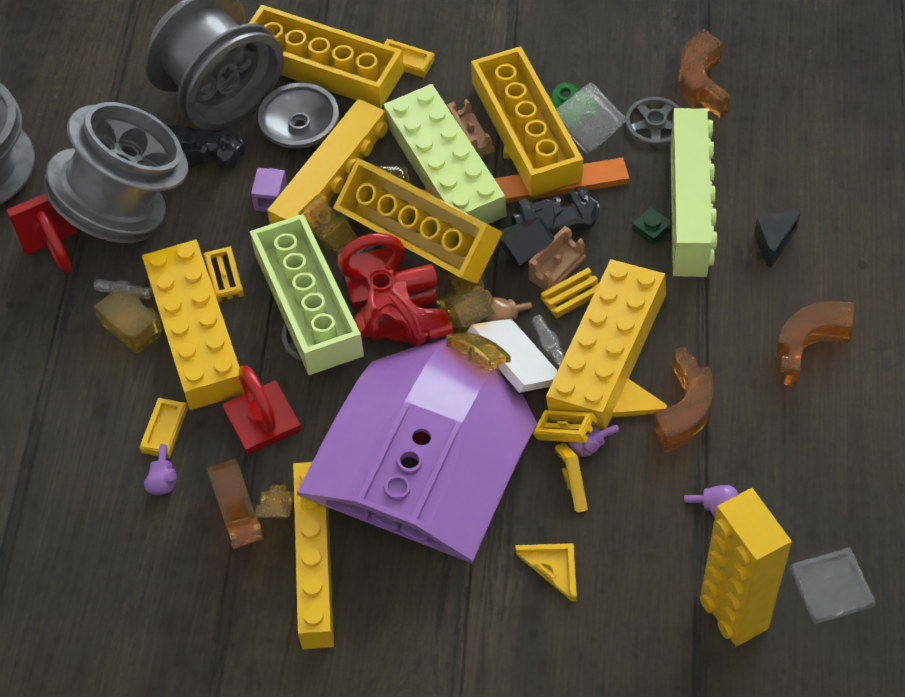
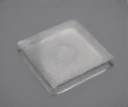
M589 82L556 109L570 136L587 154L609 138L628 120L592 82Z
M850 547L791 564L790 571L814 625L875 606L876 601Z

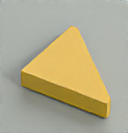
M627 379L613 410L612 417L667 413V405L630 379Z
M566 443L558 444L555 447V451L566 463V468H562L568 490H571L574 509L577 512L586 511L588 507L578 456Z
M573 543L515 545L516 555L568 599L571 601L577 600Z

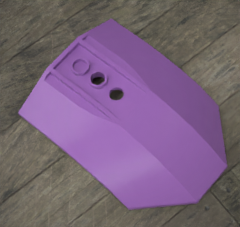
M448 335L370 363L337 414L297 495L473 564L498 504L537 426V422L522 392L519 393L479 346ZM417 432H425L430 436L431 440L426 445H418L413 441L412 437ZM412 457L418 461V465L414 468H406L401 464V461L404 458Z

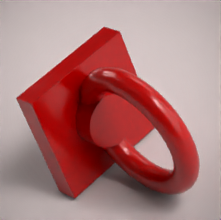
M46 194L6 210L25 255L48 247L59 270L65 274L71 271V263L61 240L77 234L75 226L65 220L53 208Z
M385 233L364 235L348 243L340 252L338 268L344 275L353 309L366 306L368 302V276L373 270L383 268L387 270L392 269L395 272L402 271L400 264L405 256V247L397 237ZM372 245L389 246L386 248L355 254L357 251Z
M248 365L241 366L238 374L245 394L223 403L222 407L246 454L249 455L302 430L277 381L274 380L262 386L251 367Z

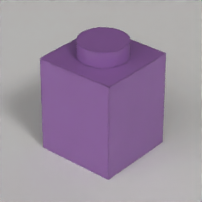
M275 168L257 169L251 192L254 211L267 212L268 208L286 188L285 170Z

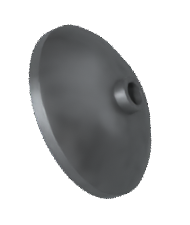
M292 83L275 89L265 97L258 110L259 127L264 136L271 142L286 148H305L322 142L335 128L339 120L338 104L333 95L326 89L310 83Z

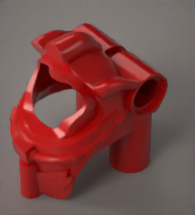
M432 264L399 272L381 268L375 269L369 274L368 302L354 318L361 334V339L367 336L372 343H375L378 339L387 338L395 342L403 341L416 347L435 338L453 334L449 315L444 310L420 308L437 304L435 291L437 276Z

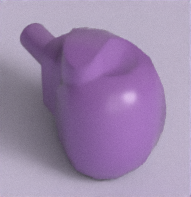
M617 424L601 431L597 426H593L592 432L586 433L588 437L586 443L568 442L569 447L581 457L590 456L600 446L605 444L604 437L619 432Z
M160 444L158 461L150 463L148 476L144 480L145 490L152 495L169 493L173 490L177 480V474L175 469L172 468V463L166 460L167 445Z
M720 485L705 488L704 495H685L684 502L704 503V510H711L715 518L717 506L739 494L730 485Z

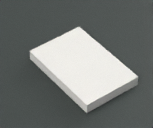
M512 319L471 324L467 333L519 393L551 386L558 371Z

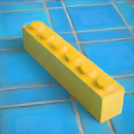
M358 99L268 208L270 224L304 214L311 228L313 221L319 213H323L326 210L334 194H338L341 191L356 159H363L365 156H368L378 139L385 136L388 130L386 111Z
M312 462L293 463L298 636L302 650L334 647L329 507L297 495Z

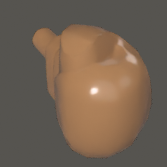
M494 297L483 305L482 314L487 322L505 319L513 320L517 319L519 311L532 309L531 302L516 305L512 299L506 300Z

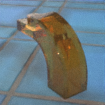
M703 29L688 41L682 51L679 87L684 99L692 108L702 103L708 111L721 118L728 113L730 95L706 75V72L721 61L723 43Z
M843 301L818 302L800 309L788 319L781 330L775 358L781 359L780 372L785 373L784 384L797 385L801 354L810 344L818 341L849 342L853 327L854 303Z
M685 346L674 350L672 367L685 390L686 396L678 404L654 412L652 428L664 452L683 446L695 438L704 428L711 410L714 391L711 371L708 366L699 369L696 358L689 355Z
M236 458L206 468L233 549L262 540L263 533L260 523L253 510Z

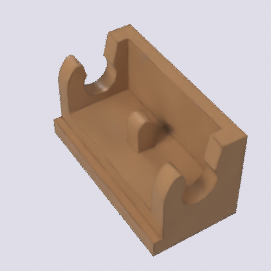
M465 99L463 102L464 107L457 111L458 109L454 102L447 104L451 114L478 155L482 157L495 152L492 139L488 133L484 132L472 112L470 102Z
M564 226L554 236L555 239L552 243L529 260V280L543 290H547L567 279L586 260L587 255L584 254L585 244L583 239L580 238L575 243L571 238V229Z

